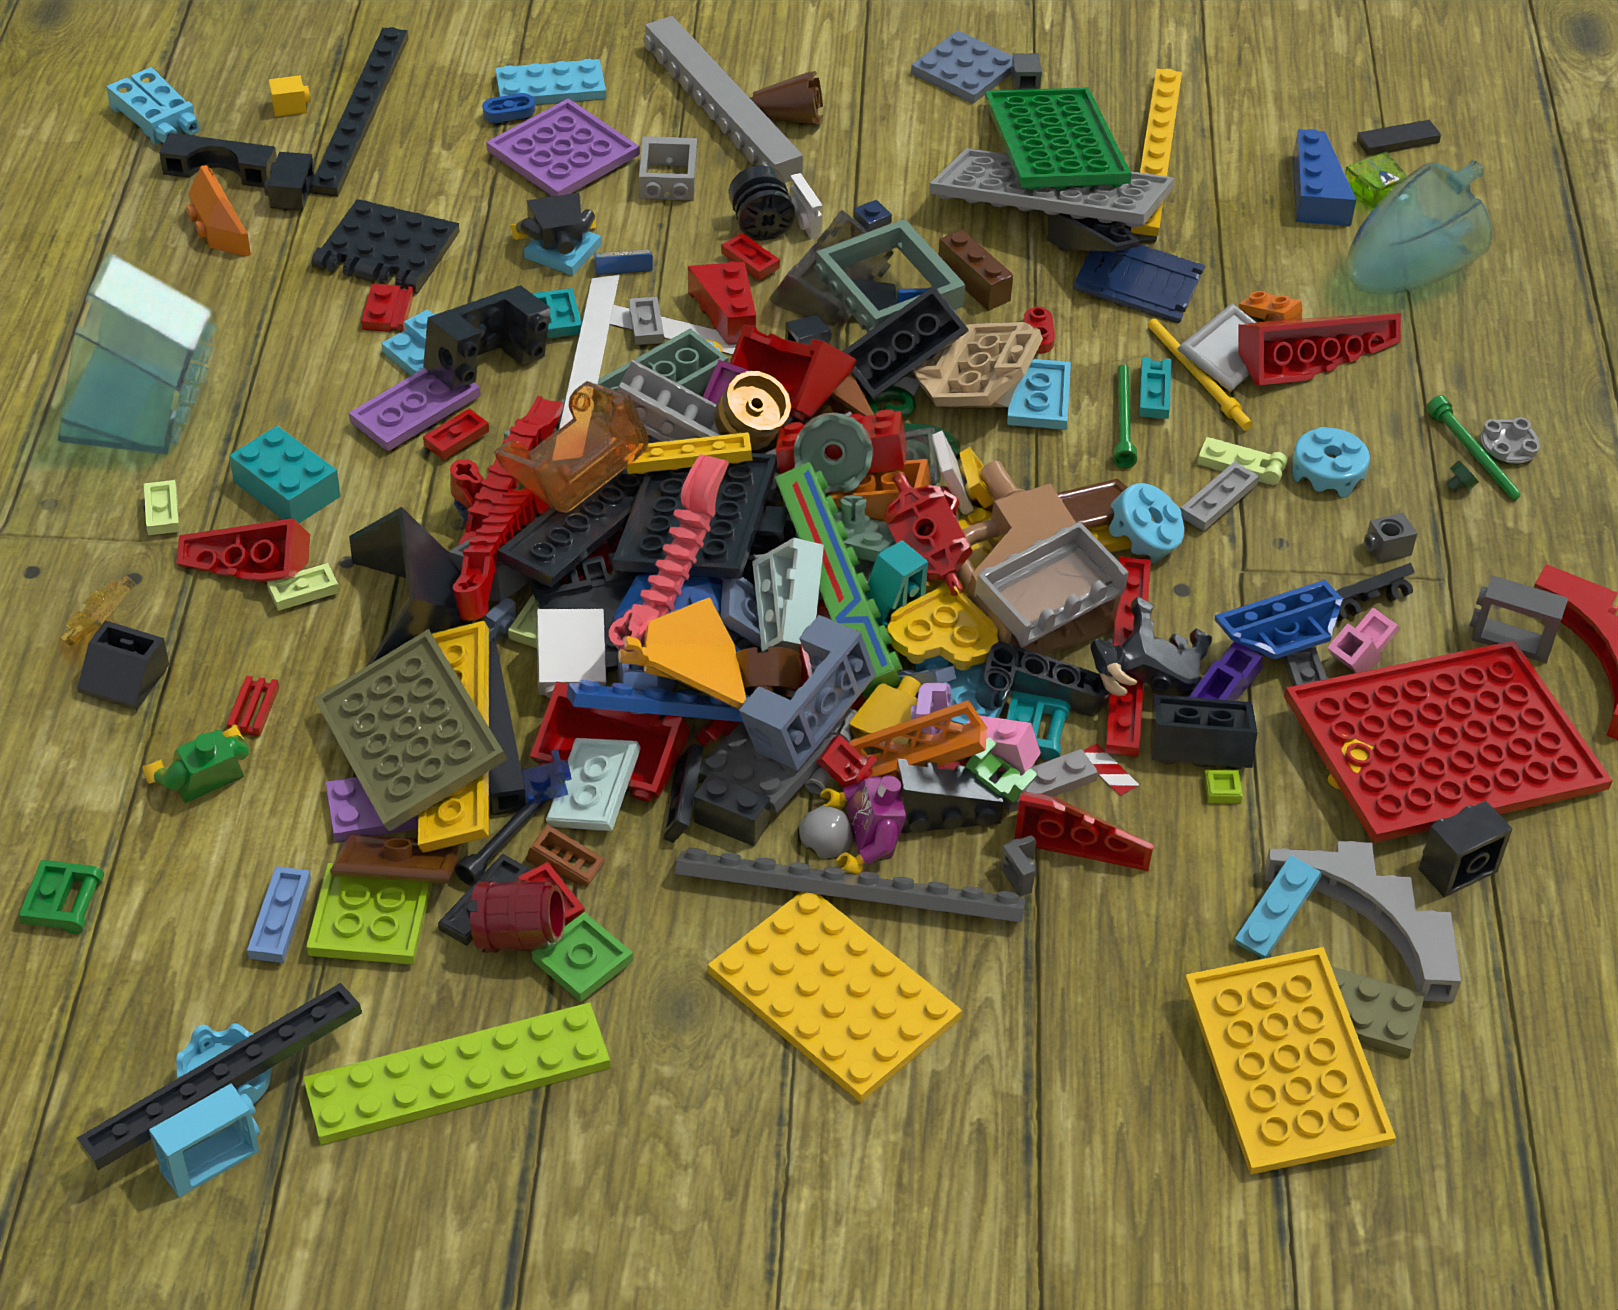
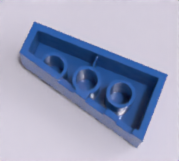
M1298 129L1293 152L1296 222L1351 226L1356 198L1325 131Z

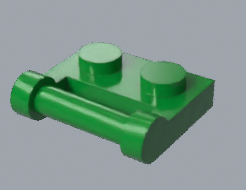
M41 860L19 913L21 924L61 928L71 934H81L86 924L85 914L95 888L102 883L104 872L100 868L91 865ZM74 881H82L71 913L62 912Z

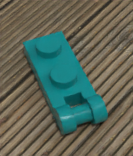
M1142 357L1139 416L1169 419L1171 359L1162 358V361H1153L1151 357Z

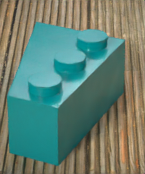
M903 540L891 547L885 548L877 555L868 581L870 590L865 592L868 600L872 598L875 600L881 614L880 617L876 618L878 626L885 625L886 629L890 623L892 613L926 594L928 561ZM887 644L888 650L892 648L891 644Z

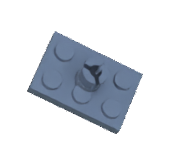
M743 577L741 579L723 578L721 620L730 629L728 633L732 641L738 637L741 639L735 644L740 650L749 648L751 644L761 648L755 585Z

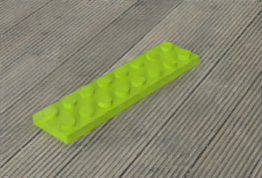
M589 1002L304 1076L303 1079L321 1146L610 1069L611 1066L606 1046L591 1003Z

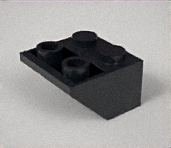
M105 620L88 643L77 687L78 692L137 710L169 666L164 638Z

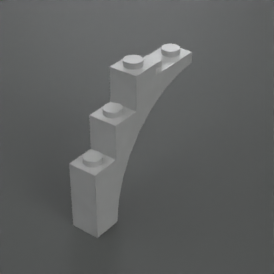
M1337 841L1335 852L1290 850L1286 848L1269 849L1264 869L1265 881L1273 882L1290 855L1319 870L1321 878L1313 890L1345 903L1365 916L1388 937L1401 954L1413 978L1416 991L1425 993L1423 1001H1455L1461 983L1451 912H1437L1434 910L1416 911L1411 877H1397L1394 875L1376 876L1372 843Z

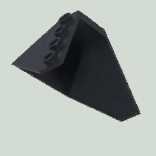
M403 507L394 510L349 536L353 564L407 578L409 600L366 666L428 629L433 634L473 623V620H463L460 618L453 585L460 577L461 572L449 558V552Z

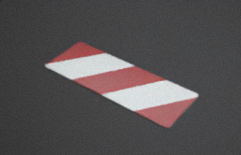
M1096 743L1083 750L1097 769L1098 774L1119 795H1123L1139 786L1108 753H1105V750Z

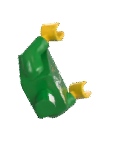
M235 724L223 732L215 730L211 733H202L195 740L179 746L175 750L172 764L168 769L164 768L162 760L143 765L142 768L148 784L156 782L168 789H177L184 803H187L244 777L238 760H243L248 756L249 747Z

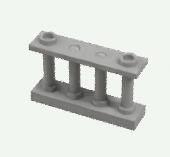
M632 360L606 410V412L662 442L721 435L720 431L716 428L714 419L716 404L635 360Z

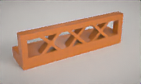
M967 700L851 740L849 744L863 757L867 756L863 748L872 746L882 749L881 753L874 755L877 760L871 767L873 773L870 777L878 776L883 779L885 776H893L896 778L897 758L906 759L908 765L925 767L926 763L930 762L937 763L939 767L984 752L986 750L988 727L970 701ZM965 714L970 720L969 723L963 725L951 722L952 718ZM927 726L941 729L940 733L934 735L921 732L922 728ZM898 736L912 739L910 743L905 745L891 742L892 738Z

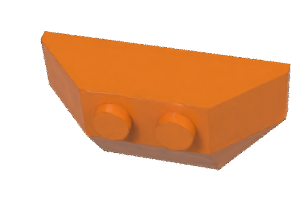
M207 165L201 166L188 193L190 205L186 206L190 221H195L198 236L205 238L209 248L245 257L251 255L248 233L224 193L213 170Z

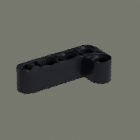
M999 642L992 645L981 668L975 699L981 707L995 710L1002 706L1009 690L1064 700L1070 704L1071 711L1087 716H1095L1100 713L1110 692L1105 688L1099 673L1008 643Z

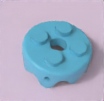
M1320 427L1308 431L1298 439L1292 457L1293 479L1299 482L1304 477H1307L1311 481L1314 490L1321 492L1326 489H1335L1340 497H1347L1352 493L1359 480L1365 481L1370 462L1369 451L1361 439L1345 430ZM1327 454H1332V455H1335L1336 457H1335V458H1331V457H1328Z
M1147 483L1130 485L1111 504V508L1114 509V518L1109 526V531L1114 537L1128 536L1132 541V553L1149 555L1148 559L1151 560V563H1156L1181 544L1184 538V523L1181 510L1167 494L1157 487Z
M236 1023L231 1024L226 1030L217 1032L213 1031L208 1025L198 1026L193 1031L187 1047L177 1054V1079L251 1036L253 1033ZM272 1067L236 1088L237 1092L240 1095L246 1093L253 1104L257 1102L266 1092L271 1082Z

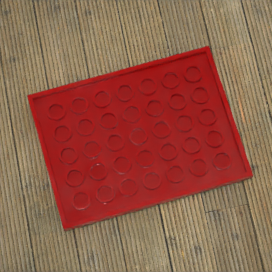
M1515 640L1286 687L1283 696L1373 843L1429 831L1432 824L1437 820L1452 817L1466 806H1475L1485 800L1498 814H1504L1609 790L1613 782ZM1355 739L1358 740V741H1361V742L1365 743V744H1362V743H1352V744H1350V745L1347 747L1345 756H1344V754H1343V752H1342V750H1341L1345 743L1351 742V741H1353V740H1355ZM1361 749L1368 754V758L1366 760L1355 759L1350 751ZM1349 763L1362 768L1356 773L1352 770Z

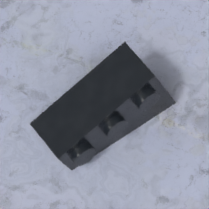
M897 758L896 778L901 783L900 795L906 813L901 833H921L930 830L1000 824L1003 811L1002 794L1000 796L977 779V775L967 767L956 766L955 771L938 769L937 763L927 762L925 767L908 765L906 759ZM996 771L989 778L994 784L998 782Z

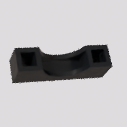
M169 133L159 152L163 175L190 178L199 171L201 166L207 165L209 168L231 170L239 175L242 185L264 188L266 179H270L271 164L276 162L277 159L275 146Z

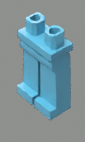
M152 67L131 75V80L126 77L106 86L110 108L116 113L121 111L141 127L142 131L146 136L150 137V141L154 145L161 142L164 143L169 133L181 134L186 132L189 135H193L200 130L198 119L194 114L193 104L189 101L186 102ZM144 78H149L150 82L145 83L141 80ZM126 87V93L118 92L119 89Z

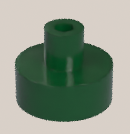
M1459 460L1449 468L1455 476L1446 484L1453 492L1462 485L1470 491L1479 483L1476 477Z

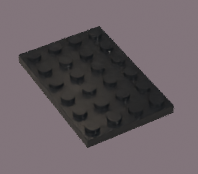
M752 453V461H743L738 464L729 463L718 489L715 515L709 524L711 527L710 531L706 532L702 541L704 545L698 550L695 557L697 561L695 564H692L688 573L690 576L719 577L724 579L742 578L778 466L775 454ZM692 467L680 468L674 471L646 472L613 558L614 570L659 573L660 570L655 564L657 560H665L667 556L663 551L664 544H672L674 540L669 533L670 527H679L681 524L673 515L674 511L678 509L686 510L681 504V491Z

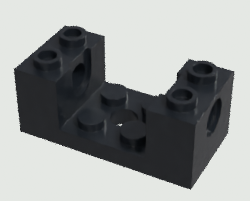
M520 285L432 315L427 318L423 367L453 391L476 382L477 366L475 365L476 356L501 348L521 365L545 357L551 308Z

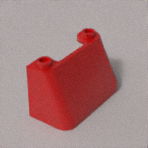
M744 324L729 363L749 371H759L774 377L789 394L791 403L789 417L803 421L805 417L811 418L851 374L857 360L821 340L812 339L811 345L785 340L772 333H769L767 336L758 331V328Z
M556 681L530 754L533 761L539 764L537 769L551 775L556 774L558 771H564L576 738L638 741L641 749L626 791L633 792L632 797L645 802H651L652 798H659L686 746L691 731L683 717L665 715L663 720L660 714H653L651 716L648 714H633L629 711L574 707L566 696L568 684Z

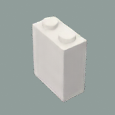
M537 609L538 695H546L551 698L556 681L565 684H579L580 680H591L599 683L600 686H605L603 609Z

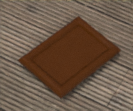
M1113 479L1057 494L1075 522L1078 523L1080 521L1087 529L1111 524L1114 518V509L1111 508V504L1128 487L1119 479Z
M349 834L330 873L333 876L447 884L451 880L464 845L462 843L423 853L418 846V839Z

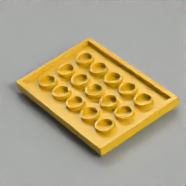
M800 892L708 964V974L860 1103L962 1017V1010L820 894Z
M1324 947L1185 975L1184 983L1250 1175L1394 1145L1396 1136Z

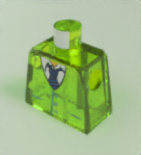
M1388 152L1346 167L1345 176L1355 198L1371 209H1379L1391 204L1395 209L1399 210L1407 204L1408 197L1405 195L1408 176Z

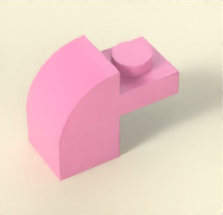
M1372 608L1356 628L1347 623L1327 648L1333 657L1355 673L1368 671L1379 662L1381 651L1397 634L1400 628L1392 620L1375 608Z

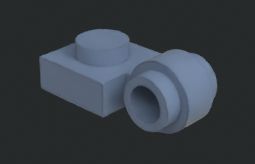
M954 666L927 669L920 672L913 670L898 672L900 680L907 675L918 680L921 686L924 683H945L956 679Z

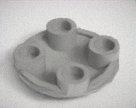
M1517 417L1514 420L1489 419L1486 421L1480 435L1481 443L1485 450L1496 459L1507 463L1520 464L1528 462L1537 456L1540 449L1539 438L1530 428V421L1523 417Z

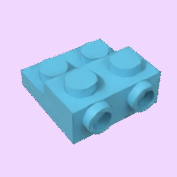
M428 309L404 321L405 331L381 343L382 352L411 376L424 369L427 318L435 315Z

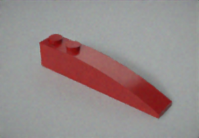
M1401 313L1330 316L1238 324V352L1256 385L1306 381L1314 378V375L1334 370L1336 366L1356 361L1365 354H1373L1401 342Z

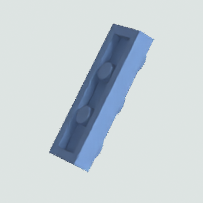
M275 866L247 949L249 959L284 963L311 882L310 870Z

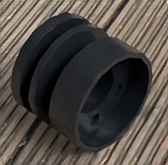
M752 166L739 172L731 181L728 189L729 200L744 235L753 240H770L781 236L792 226L796 217L795 207L788 193L785 181L778 170L771 166Z

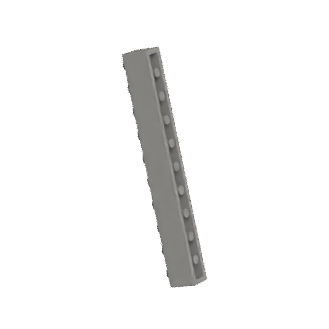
M673 16L645 24V36L643 37L645 48L651 51L658 62L669 71L671 77L675 78L682 85L683 90L694 98L696 104L705 110L708 117L715 121L721 131L733 141L735 147L746 155L750 163H753L755 166H771L780 172L785 183L791 181L790 175L802 174V153Z

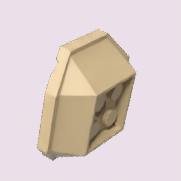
M1026 322L966 325L969 332L913 371L916 380L936 407H1009L1043 338L1039 329L1033 328Z

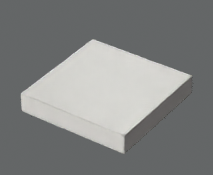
M943 431L932 434V441L941 473L952 495L958 498L961 513L966 515L974 512L971 498L964 487L966 480L959 469L960 465Z

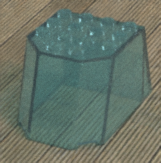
M107 253L85 299L91 305L84 327L77 326L74 334L58 441L168 455L172 443L176 445L179 443L183 427H180L182 423L187 424L192 410L189 404H196L200 392V387H197L198 384L204 385L209 368L204 365L209 363L213 352V347L209 346V343H213L218 326L213 324L216 312L125 260Z

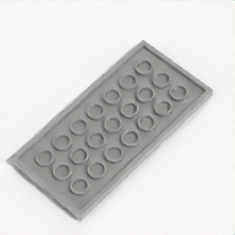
M966 148L930 182L929 194L939 195V198L942 199L962 198L968 203H979L982 201L989 202L995 207L1009 205L1016 206L1022 211L1036 209L1043 210L1044 213L1049 215L1063 213L1070 214L1075 219L1090 217L1097 218L1102 223L1117 221L1124 222L1129 227H1139L1146 223L1174 189L1175 178L1131 171V184H1122L1119 187L1095 185L1092 188L1067 186L1065 189L1040 187L1037 190H1027L1020 187L1007 154Z

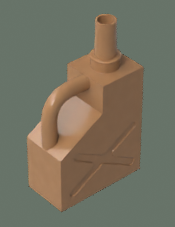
M992 461L986 464L981 469L980 476L995 499L991 519L971 525L962 531L970 546L988 540L993 550L976 569L967 559L957 571L956 576L968 594V598L998 628V643H1008L1041 655H1047L1112 633L1122 594L1024 647H1021L1014 634L979 596H974L977 576L983 569L993 567L1005 561L1011 554H1018L1030 548L1038 540H1045L1055 535L1063 527H1070L1076 524L1050 483L1027 491L1019 489L1000 461ZM1074 553L1000 593L1023 618L1033 623L1039 619L1044 609L1050 608L1052 611H1055L1065 605V601L1070 595L1075 594L1079 598L1089 593L1091 586L1096 581L1100 580L1103 584L1105 582L1077 553Z

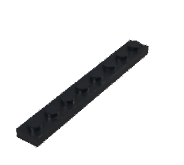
M339 983L77 1137L80 1148L97 1170L102 1169L151 1139L149 1129L231 1083L235 1089L359 1016L362 1014L360 1003L342 983Z

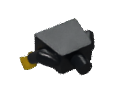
M579 193L527 200V218L520 220L517 224H510L513 239L515 240L530 237L538 241L545 250L558 248L559 253L569 254L574 250L575 245L582 243V234L587 233L589 229L596 228V212L590 209H585L581 212Z

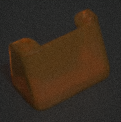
M586 381L575 389L569 398L568 406L573 416L571 421L530 452L523 443L517 440H510L496 449L494 454L504 470L550 508L560 512H569L646 451L649 442L648 434L630 395Z

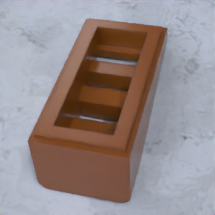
M548 824L530 846L525 859L536 866L548 862L558 875L585 886L590 884L606 861L600 855ZM549 847V848H552L553 850L550 852V851L547 850L546 848ZM559 852L565 854L563 858L557 856ZM572 857L578 859L574 865L569 863ZM584 862L591 864L586 872L580 870Z

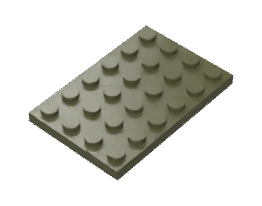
M429 629L314 698L388 832L508 760Z

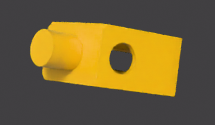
M905 675L897 689L886 684L878 685L849 723L853 736L859 738L911 720L912 705H917L918 698L915 696L921 687V683L913 677ZM898 736L892 738L891 742L905 745L910 743L912 739Z

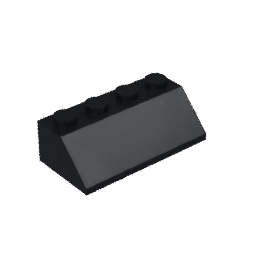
M932 286L842 352L857 360L851 373L860 389L874 400L969 332V329L935 286Z

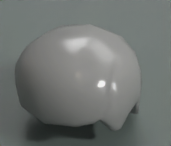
M820 806L807 813L799 824V835L806 849L810 847L815 850L819 858L839 857L842 853L847 852L853 843L849 819L839 809Z

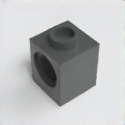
M1399 513L1370 520L1364 542L1366 549L1373 554L1378 563L1411 556L1418 533L1405 514Z

